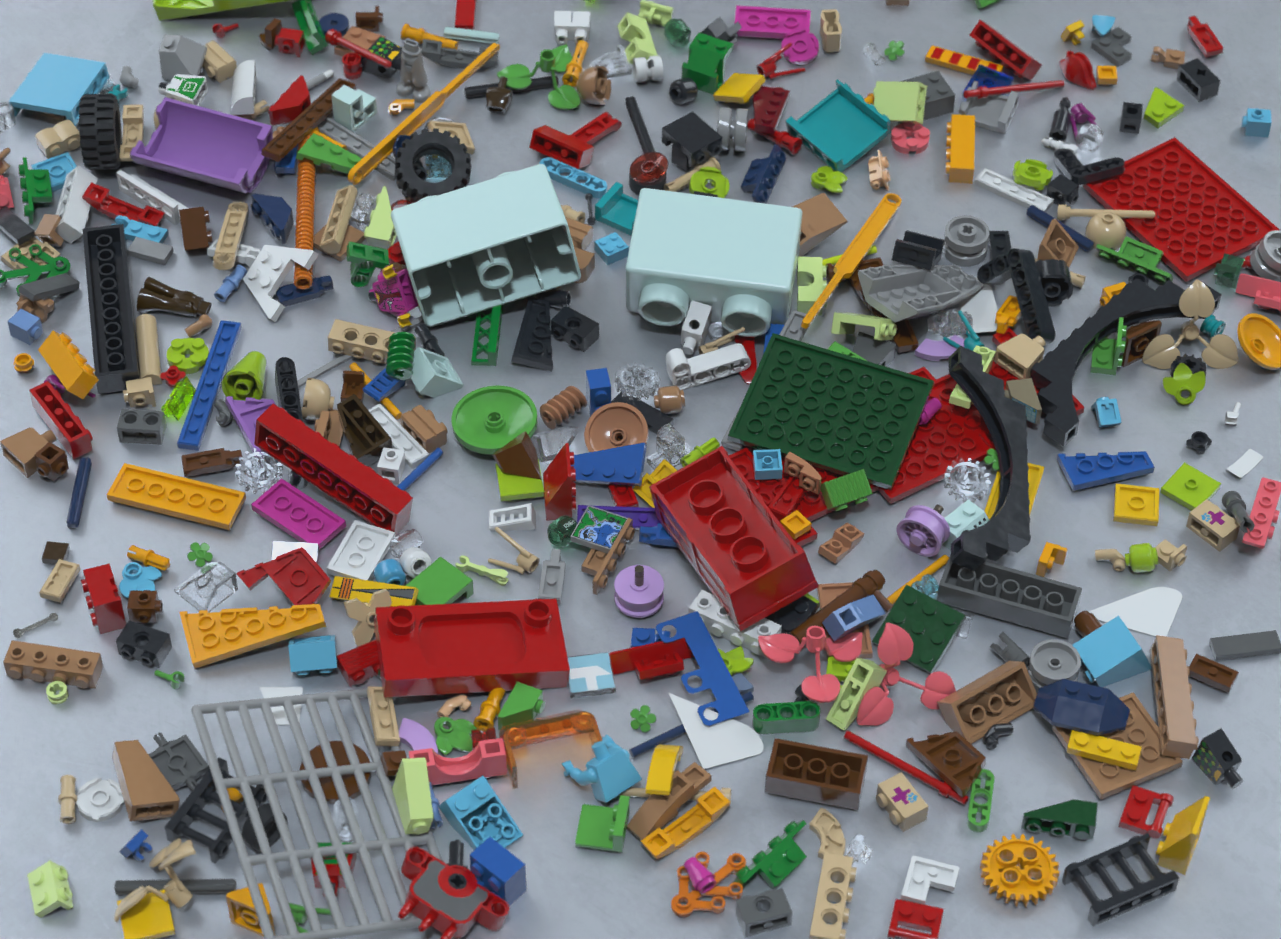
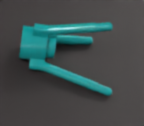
M959 310L958 314L965 324L961 328L967 336L963 343L964 348L973 351L976 345L985 347L963 312ZM943 337V340L958 349L961 346L951 339Z

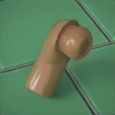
M206 314L201 315L198 321L184 330L191 338L197 333L209 329L212 326V319Z

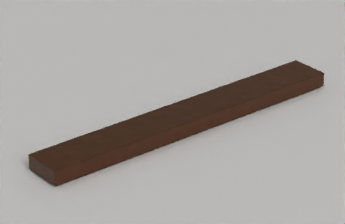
M339 78L262 149L261 155L279 162L333 112V93L343 85L356 91V84Z

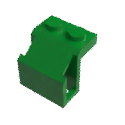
M698 33L689 46L688 62H683L682 78H691L696 83L698 90L713 95L724 84L725 60L733 51V44Z

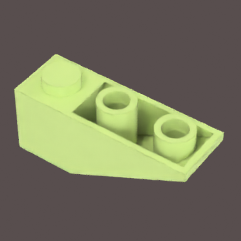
M383 186L381 194L378 193L376 208L371 211L370 225L364 231V238L367 240V244L382 249H388L394 245L397 237L391 219L392 210L385 186Z

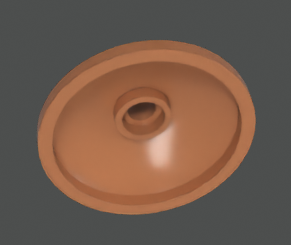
M614 402L600 407L591 415L585 427L584 438L589 452L644 442L647 444L649 431L646 419L637 408L627 403ZM622 435L623 439L621 441H617V437Z

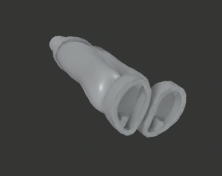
M405 39L401 54L400 78L402 81L396 86V92L402 97L413 93L415 102L424 103L430 97V89L427 85L428 79L423 66L422 50L418 47L417 41Z

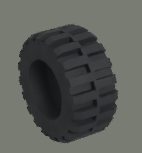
M112 93L85 94L80 98L79 136L84 166L89 170L117 169L121 166L122 162L120 161L122 127L117 96Z
M433 128V132L423 129L419 135L415 132L411 134L410 140L406 138L402 142V147H399L397 151V158H395L397 186L399 189H402V194L405 198H411L410 202L412 203L427 196H438L467 187L470 181L471 157L467 153V147L464 143L460 144V139L456 135L452 138L450 132L446 130L444 133H441L436 128ZM438 155L450 163L452 172L444 181L430 183L417 176L414 171V165L423 156Z

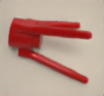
M791 42L757 65L758 74L764 75L765 78L768 77L770 80L775 77L804 72L806 69L800 68L775 73L777 70L775 62L782 58L780 54L792 46Z

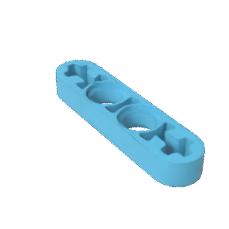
M547 157L540 161V164L546 166L550 178L584 194L591 193L593 198L597 199L602 198L607 192V183L600 178L554 158ZM566 172L570 174V175H568V176H562V175H560L561 173H566ZM578 180H585V181H587V182H585V183H578L577 181H578Z

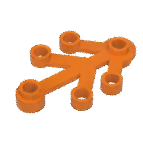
M698 852L695 855L698 861L701 858L705 859L706 861L700 863L707 868L710 859L709 855L706 852ZM734 853L727 858V864L714 873L716 885L730 874L735 875L741 868L746 866L744 856ZM680 866L677 870L679 894L673 897L671 908L679 917H687L694 910L722 913L725 910V900L722 897L741 898L743 886L738 882H733L729 887L715 885L712 890L705 894H701L699 891H695V889L688 893L690 877L689 875H681L682 872L687 873V870L684 866ZM738 889L739 892L735 893L732 890ZM702 896H716L711 901L698 900ZM715 903H720V904H722V905L719 906V907H717V906H715L714 904H715Z

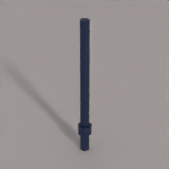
M751 692L741 695L745 704L754 700ZM683 724L629 749V753L634 758L655 748L658 744H663L686 733Z

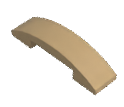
M143 104L123 105L122 145H120V161H133L130 158V152L139 140L143 141Z

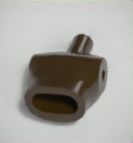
M500 77L498 87L487 89L486 109L490 112L505 113L512 101L513 92L506 89L508 80L506 77Z

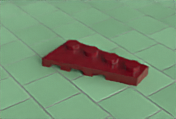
M760 86V89L753 94L755 131L775 133L788 102L790 90H785L781 87Z

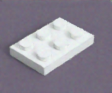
M354 520L326 568L327 574L371 581L374 576L375 567L383 561L395 540V532Z

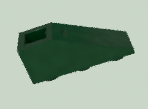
M1073 799L1026 812L1023 815L1021 829L1034 833L1043 832L1055 836L1063 835L1076 837L1081 840H1093L1098 803Z

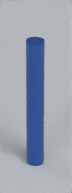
M436 448L397 487L401 490H406L443 455V451L440 448Z

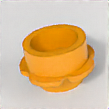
M21 353L15 357L13 365L18 372H28L34 366V360L29 354Z

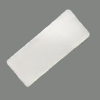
M1249 449L1227 470L1241 478L1251 471L1263 459V456Z

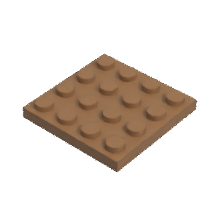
M1134 692L1119 698L1130 709L1125 730H1117L1098 736L1141 746L1136 771L1069 754L1100 800L1131 788L1133 785L1136 786L1182 767L1183 761L1181 758L1162 755L1159 727ZM1053 725L1052 730L1067 750L1072 730Z

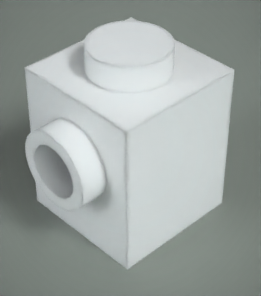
M384 447L377 465L378 474L383 478L389 479L392 483L400 484L406 466L405 451Z

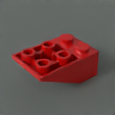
M565 443L543 473L546 521L572 519V510H576V497H572L576 496V484L574 483L576 482V473L574 466H571L574 465V452H569V443Z

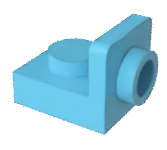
M1101 397L1091 406L1092 411H1096L1099 428L1116 426L1122 423L1116 398Z

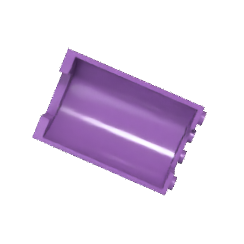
M164 97L161 104L156 108L159 126L152 133L148 145L144 147L143 141L139 140L130 152V158L136 164L246 194V192L251 193L256 189L265 174L270 158L262 156L261 151L273 139V130L271 125Z

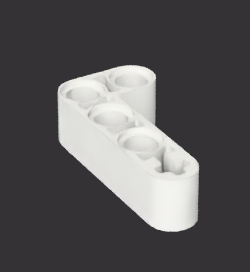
M739 343L686 359L683 350L676 348L670 350L665 357L667 373L673 386H678L680 390L744 371L751 365V360L744 346Z

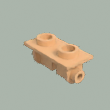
M878 150V156H873L868 160L870 186L873 189L885 186L888 191V182L891 181L887 170L889 162L887 157H883L880 150Z

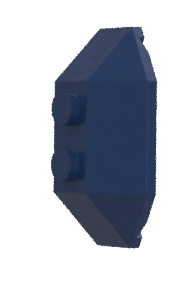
M1061 679L1039 688L1033 709L1039 712L1051 725L1097 736L1117 730H1125L1130 714V709L1110 689L1067 679Z

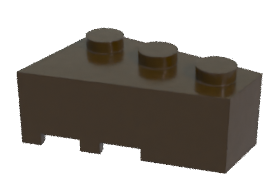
M355 394L337 404L339 420L350 453L365 466H370L380 459L384 447L393 449L391 437Z

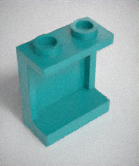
M616 182L595 204V220L632 236L638 200L623 194V184Z

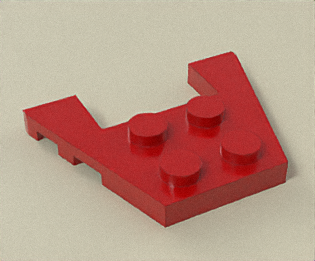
M303 546L279 555L274 560L259 563L251 569L241 570L236 573L250 591L269 576L293 605L317 604L331 583V579Z

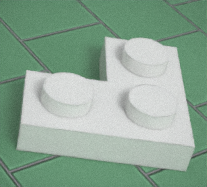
M912 855L901 900L925 905L930 886L954 892L960 867Z

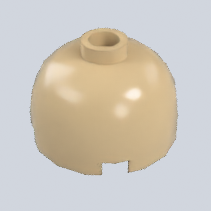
M1097 213L1089 220L1085 237L1094 242V249H1096L1097 244H1100L1109 249L1117 250L1121 247L1126 237V226L1121 217L1114 213Z
M307 377L302 407L303 420L316 421V419L320 418L321 411L333 409L335 397L331 396V390L325 382Z

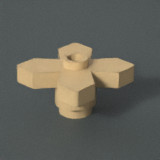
M386 589L374 592L369 603H363L357 598L344 602L347 616L359 621L352 630L354 643L357 646L371 641L375 631V607H389L392 604L390 594Z

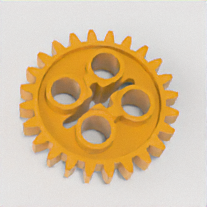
M1012 834L1011 840L1002 836L1001 843L995 839L993 846L988 845L986 852H983L980 864V877L984 878V886L990 885L989 893L997 892L996 899L1004 896L1006 897V904L1010 900H1014L1015 906H1018L1019 901H1023L1024 905L1028 906L1029 900H1032L1036 905L1038 898L1045 901L1047 894L1052 895L1053 888L1057 886L1060 871H1058L1059 862H1055L1056 855L1049 854L1050 847L1042 848V840L1037 844L1034 843L1033 836L1029 840H1025L1024 834L1021 835L1020 839H1017Z

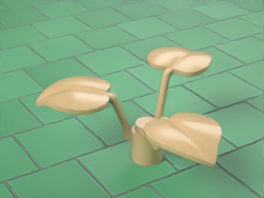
M1196 279L1182 293L1179 299L1181 312L1187 317L1194 316V318L1181 325V334L1177 342L1174 343L1173 337L1169 334L1156 336L1144 351L1142 358L1144 364L1159 369L1171 368L1173 361H1175L1177 356H1180V351L1176 347L1180 345L1183 338L1189 341L1198 339L1206 346L1202 351L1201 357L1212 368L1225 369L1238 363L1237 347L1232 338L1219 334L1213 336L1210 343H1208L1199 335V329L1195 324L1198 316L1209 317L1215 306L1214 297L1203 282Z
M178 838L156 854L149 866L154 868L160 864L158 869L162 870L165 868L171 878V881L164 886L165 894L151 886L137 888L119 903L115 911V921L117 923L120 916L139 902L148 892L160 896L165 902L170 899L178 909L192 898L193 895L179 881L171 866L172 863L182 858L196 854L191 840L181 844L182 840Z

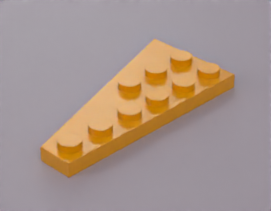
M320 604L293 605L291 608L285 609L272 606L267 610H258L257 607L222 609L220 612L208 613V610H199V613L188 614L187 611L179 612L194 669L326 627Z

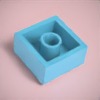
M616 232L594 241V250L607 265L628 257L629 246Z
M780 449L753 450L755 480L782 479L783 469Z

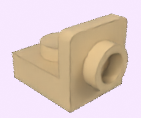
M1164 539L1156 546L1158 563L1169 571L1176 566H1181L1187 558V546L1185 544L1177 548Z

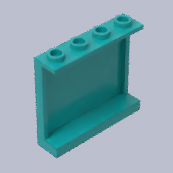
M837 79L836 90L797 121L790 116L785 122L790 135L794 138L802 139V145L826 165L832 167L834 171L843 172L892 132L890 128L891 122L886 115H881L874 105H869L860 94H855L848 84H843Z

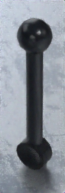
M591 193L585 195L589 213L588 225L595 224L591 204L593 196Z

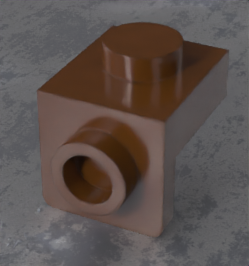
M343 371L341 402L355 394L363 403L364 372Z

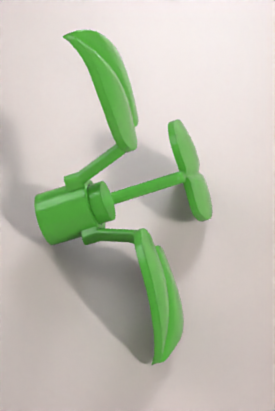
M567 44L552 50H543L540 53V62H536V66L531 73L522 64H512L497 72L499 79L502 76L508 79L506 86L512 89L529 87L531 85L530 78L535 75L538 68L545 73L551 72L555 90L548 94L549 103L553 107L562 110L575 109L580 105L579 94L573 87L563 85L558 88L555 71L558 73L566 72V66L572 60Z

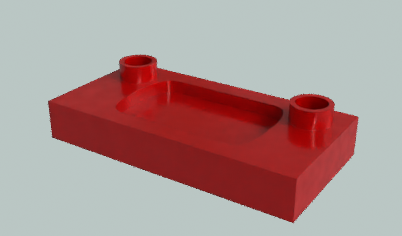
M557 599L375 607L374 630L383 697L490 692L495 688H503L505 691L513 690L517 682L537 689L567 687L570 668Z

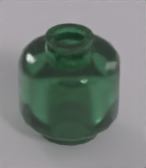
M673 18L665 24L664 36L673 46H685L689 43L692 31L682 19Z
M562 515L550 523L547 528L549 541L560 548L570 545L572 543L571 535L578 524L576 520L570 516Z

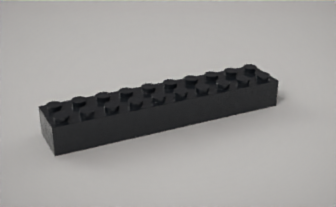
M124 225L85 228L82 231L94 370L98 378L96 383L98 394L127 390L126 381L140 379Z

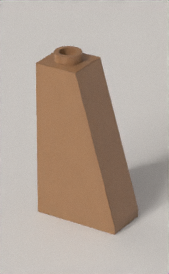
M138 740L114 742L112 760L129 821L173 817L179 807V797Z

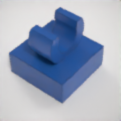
M141 829L119 852L125 858L132 854L133 858L140 862L144 857L140 854L139 849L142 848L147 853L152 850L149 843L143 842L148 835Z

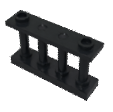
M218 757L217 761L223 779L235 778L229 775L227 761ZM209 769L166 824L165 832L167 840L170 842L186 836L208 847L211 862L216 864L219 858L227 853L233 839L227 821L202 810L207 802L213 801L221 805ZM263 784L256 787L250 786L257 808L267 800ZM230 799L241 831L249 817L245 802L240 804ZM199 818L221 829L222 832L214 840L190 828V824L194 819Z
M1148 833L1140 837L1134 836L1126 843L1081 862H1073L1065 868L1062 879L1063 884L1066 885L1075 881L1091 904L1088 921L1092 927L1176 891L1179 876L1174 870L1166 874L1162 873L1146 851L1150 840ZM1138 855L1154 879L1141 882L1126 859ZM1117 863L1133 888L1127 891H1120L1105 868ZM1096 872L1112 897L1100 900L1085 879V876Z

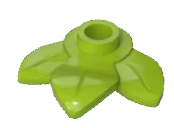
M829 166L819 167L817 172L811 175L813 187L817 189L826 188L834 193H842L843 190L840 185L848 180L845 174L833 171L832 167Z
M1180 363L1175 368L1173 377L1163 378V386L1167 393L1175 396L1178 403L1189 405L1195 400L1196 393L1203 390L1206 376L1203 371L1192 374L1187 365ZM1183 391H1188L1189 396L1182 397L1181 393Z
M741 646L727 653L718 649L731 675L744 672L753 665L754 660L752 658H745Z

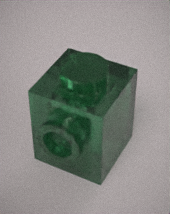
M1224 253L1221 264L1217 263L1214 275H1217L1215 284L1236 289L1242 272L1244 258Z

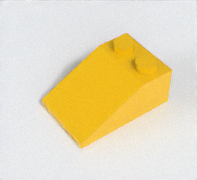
M1204 796L1175 814L1172 824L1167 822L1163 833L1166 840L1165 842H1159L1156 855L1160 856L1158 866L1174 870L1183 875L1186 874L1200 837L1210 797Z

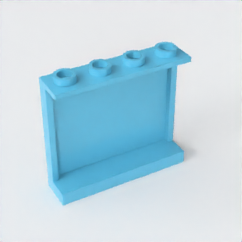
M44 53L9 100L13 116H17L21 109L66 116V119L71 120L76 126L79 122L80 98L85 94H98L110 78L106 63Z

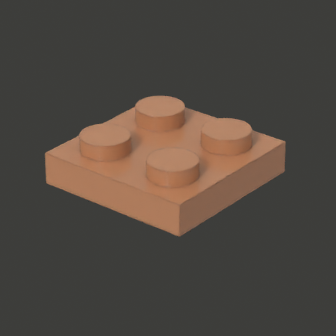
M352 26L343 38L368 50L382 35ZM337 45L334 48V53L342 57L347 53H355L341 45Z

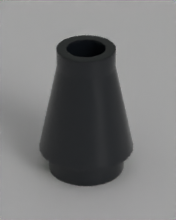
M560 289L545 293L541 292L539 299L549 301V306L563 309L565 306L570 307L571 294L570 291Z

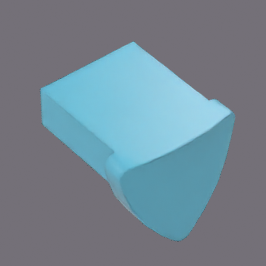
M1093 15L1091 32H1097L1101 37L1105 36L1111 31L1115 17Z

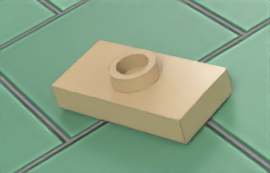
M59 559L39 592L40 597L61 603L81 570L80 565Z

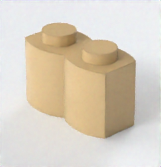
M836 9L821 11L820 36L822 38V48L825 52H838L841 48L842 27L839 23L840 15Z
M71 120L62 121L53 128L43 129L35 135L37 145L47 159L80 147L79 131Z

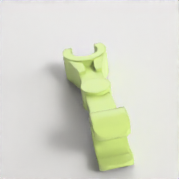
M462 555L459 557L460 562L464 564L455 563V567L461 572L468 570L476 572L480 576L490 577V579L502 586L506 585L509 580L506 570H491L484 565L479 566L470 563L467 556Z

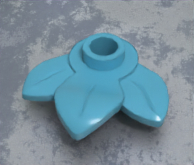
M136 562L128 563L122 571L123 580L119 584L120 592L125 598H129L130 590L155 591L153 581L159 579L162 574L157 568L152 566L142 567Z

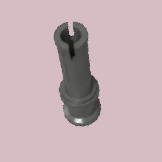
M1236 491L1226 492L1222 497V504L1226 511L1236 519L1243 532H1248L1246 528L1252 531L1254 529V522L1246 512V504L1240 494Z

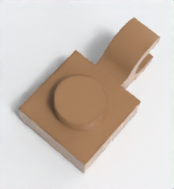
M1156 46L1153 48L1152 62H1162L1164 67L1178 69L1179 65L1184 64V51L1166 49V52H1164L1161 47Z

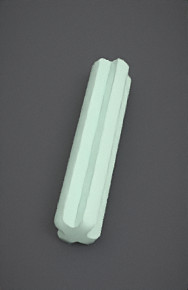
M445 27L444 37L449 39L498 44L499 42L498 33Z

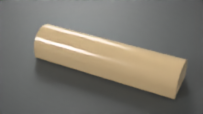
M354 185L340 189L336 193L320 243V247L327 253L336 254L341 249L358 195Z
M142 314L135 320L140 379L151 377L152 385L162 384L156 318L150 314Z

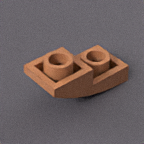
M789 452L785 457L784 472L799 478L800 487L819 494L822 477L808 462Z
M846 523L834 531L833 538L820 545L818 553L836 564L861 541L865 533L858 530L855 526Z

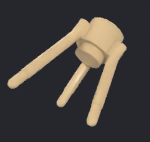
M742 327L713 342L699 346V354L717 350L718 347L734 341L735 336L745 331V328Z
M495 527V531L521 553L516 559L518 566L491 558L488 559V562L515 570L522 575L525 571L528 573L534 572L540 559L526 551L500 528Z

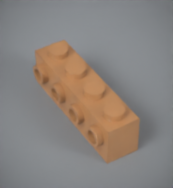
M13 640L3 661L6 675L12 678H25L37 682L62 681L66 685L78 686L80 688L96 689L103 670L100 653Z

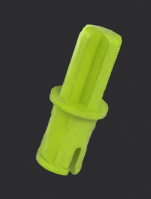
M713 437L700 447L695 446L694 450L680 459L681 465L685 467L719 448V442Z

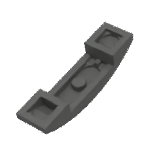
M423 39L422 55L431 61L445 66L465 69L487 48L480 47L479 52L442 48L441 41ZM498 52L480 68L497 65Z

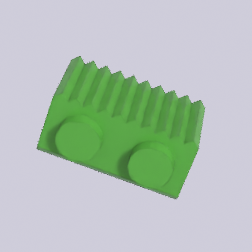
M864 469L821 484L822 496L828 510L835 508V511L848 507L847 503L852 501L855 502V505L868 500L867 496L873 494Z

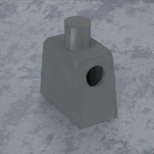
M859 331L852 352L869 362L888 367L895 359L896 344L886 340H874V336Z

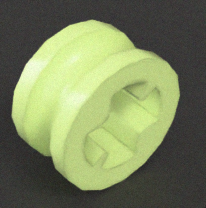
M54 681L46 688L50 703L62 704L68 699V690L64 682Z

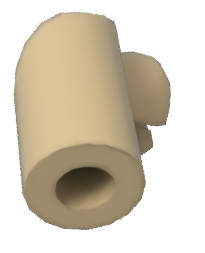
M1116 549L1095 550L1096 561L1109 560L1113 564L1114 570L1123 571L1125 569V557Z

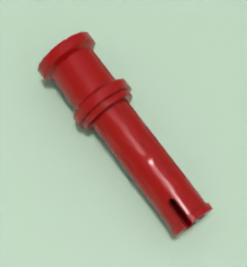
M754 118L750 119L747 124L748 130L775 142L780 148L789 150L793 155L797 154L802 147V139L794 138L786 131L779 132L776 130L774 134L755 131Z

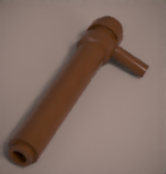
M878 570L868 571L862 578L854 581L849 589L801 623L789 634L794 636L800 645L802 637H806L809 627L820 626L825 629L822 622L832 612L851 602L874 595L879 604L887 612H890L893 605L880 592L885 584L884 576Z

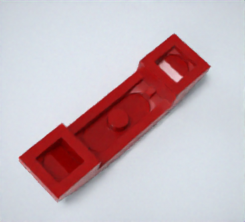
M92 182L82 196L92 207L113 219L120 215L126 216L130 220L158 226L165 215V212L148 205L142 209L110 196L109 189Z

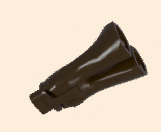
M147 277L144 282V288H141L138 294L136 309L140 313L159 310L198 317L199 315H208L212 303L204 301V298L195 295L193 292L177 290L154 278Z

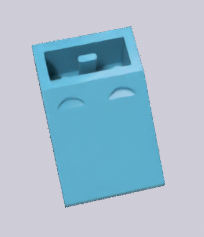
M484 775L438 806L450 825L473 850L489 837L505 848L523 836Z

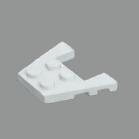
M264 245L243 280L269 319L276 322L285 306L272 299L294 263L296 262L309 270L319 254L313 250Z

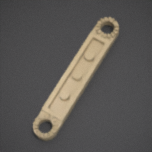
M236 201V203L232 202L228 205L213 256V266L218 270H228L234 266L249 214L248 205L245 202L240 201L238 203Z

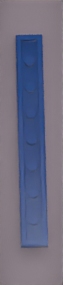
M220 321L177 442V446L180 449L196 451L200 449L222 386L223 378L242 328L240 322Z

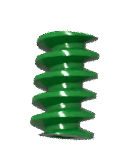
M396 332L389 337L386 373L397 380H408L412 376L414 342L416 339L409 332Z

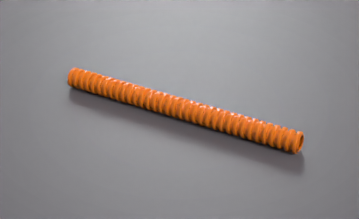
M307 135V136L298 144V151L302 148V146H303V145L307 142V140L311 137L310 135ZM303 158V160L298 159L295 248L313 250L315 164H313V160ZM295 262L294 285L301 290L309 289L312 286L313 264L307 270Z

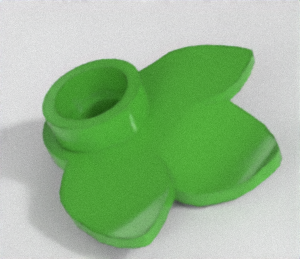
M449 717L437 719L434 724V731L437 736L436 745L438 750L445 756L453 748L470 753L473 745L470 735L476 733L477 728L473 723L465 719L453 720ZM442 725L448 726L450 729H445Z

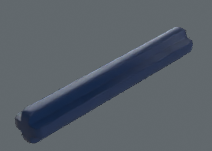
M1035 205L1028 207L1026 212L1029 217L1047 228L1052 219H1054V217ZM1057 220L1081 249L1086 252H1090L1093 249V241Z
M82 457L79 460L66 520L68 528L76 529L79 526L92 465L91 459L88 457Z

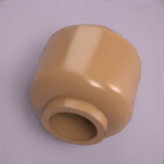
M678 386L660 387L658 395L654 396L655 408H659L664 414L679 413L682 407H685L684 392Z

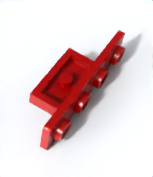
M685 638L669 643L659 641L609 653L612 674L635 670L640 680H650L664 674H676L678 671L684 670L682 659L694 657Z

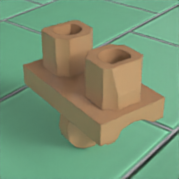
M20 293V299L16 303L18 306L17 312L23 309L39 317L42 323L47 321V314L54 310V301L50 298L31 301Z

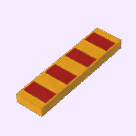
M931 45L925 56V62L994 82L998 81L1003 71V65Z

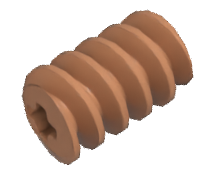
M568 386L558 395L548 400L547 403L541 405L540 416L548 428L556 429V424L561 425L563 420L567 421L569 416H574L575 411L579 412L581 407L585 408L587 400L579 389L574 386Z

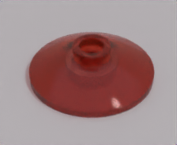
M659 152L642 154L632 162L630 175L637 182L647 183L655 181L667 171L668 160L665 155Z

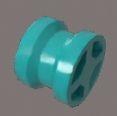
M1211 314L1203 321L1200 332L1207 333L1212 338L1223 333L1226 323L1222 320H1216V316Z

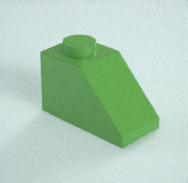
M517 682L498 715V730L505 731L533 722L537 714L542 713L545 706L543 691Z

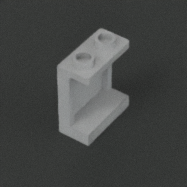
M974 81L972 87H968L967 90L976 89L978 82ZM1011 91L1009 97L1000 94L982 99L977 97L967 98L965 102L961 103L959 113L961 115L975 116V126L1006 134L1018 106L1019 93Z

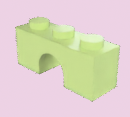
M627 12L617 27L620 37L630 42L625 49L628 63L633 64V58L645 57L647 60L649 56H657L646 19Z
M798 257L797 311L807 314L827 286V280H823V278H826V266H822V257ZM823 308L820 310L817 316H822Z

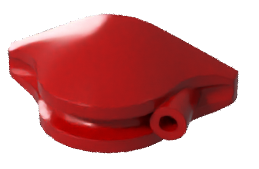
M1067 51L1066 59L1059 61L1064 77L1070 82L1089 90L1096 89L1093 68L1087 56L1081 52Z

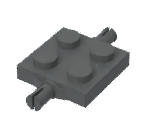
M161 732L158 735L155 734L153 739L159 747L148 755L174 791L186 785L193 791L198 784L195 780L208 772L210 769L209 765L186 734L171 741H167Z

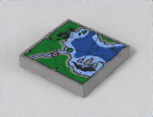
M588 505L571 535V541L608 554L628 518Z

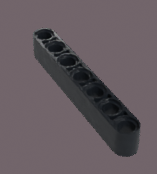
M288 357L279 358L275 366L279 408H284L294 418L303 421L294 361ZM287 467L290 484L297 489L305 488L309 481Z

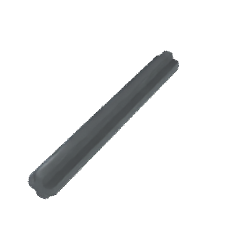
M235 879L179 880L191 894H221L236 890ZM117 880L114 890L117 895H128L141 886H151L160 891L164 890V886L171 880Z

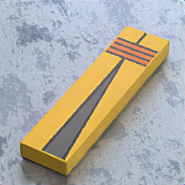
M335 576L329 597L340 601H349L357 598L363 603H369L374 592L386 589L390 594L392 602L389 607L400 605L414 606L419 590L416 587Z

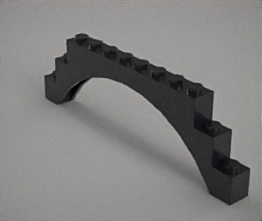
M1136 278L1132 283L1126 284L1118 295L1112 296L1110 301L1105 306H1101L1095 315L1088 317L1079 329H1074L1066 340L1063 339L1058 344L1057 348L1049 351L1042 361L1032 366L1030 371L1034 386L1040 389L1037 396L1042 412L1047 414L1044 419L1043 433L1063 447L1077 435L1079 419L1072 399L1074 375L1087 354L1101 341L1117 332L1119 317L1124 318L1123 325L1127 327L1154 319L1194 318V316H1185L1179 308V299L1185 291L1184 289L1168 280L1164 285H1159L1154 290ZM1206 285L1214 297L1215 306L1212 312L1214 313L1219 308L1221 293Z
M960 346L949 357V375L969 396L981 414L994 442L1001 475L999 499L991 518L985 525L963 532L951 543V562L974 571L986 559L996 562L1008 550L1018 553L1030 543L1027 416L1025 405L1004 397V380L983 372L982 355Z

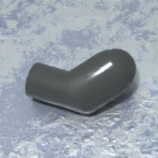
M219 399L214 405L220 412L219 417L216 416V421L219 425L226 426L230 423L233 415L227 404L222 399Z

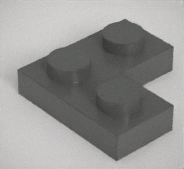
M1117 27L1105 36L1092 41L1091 48L1113 65L1119 67L1131 60L1132 54L1123 46L1131 42L1132 36L1120 27Z

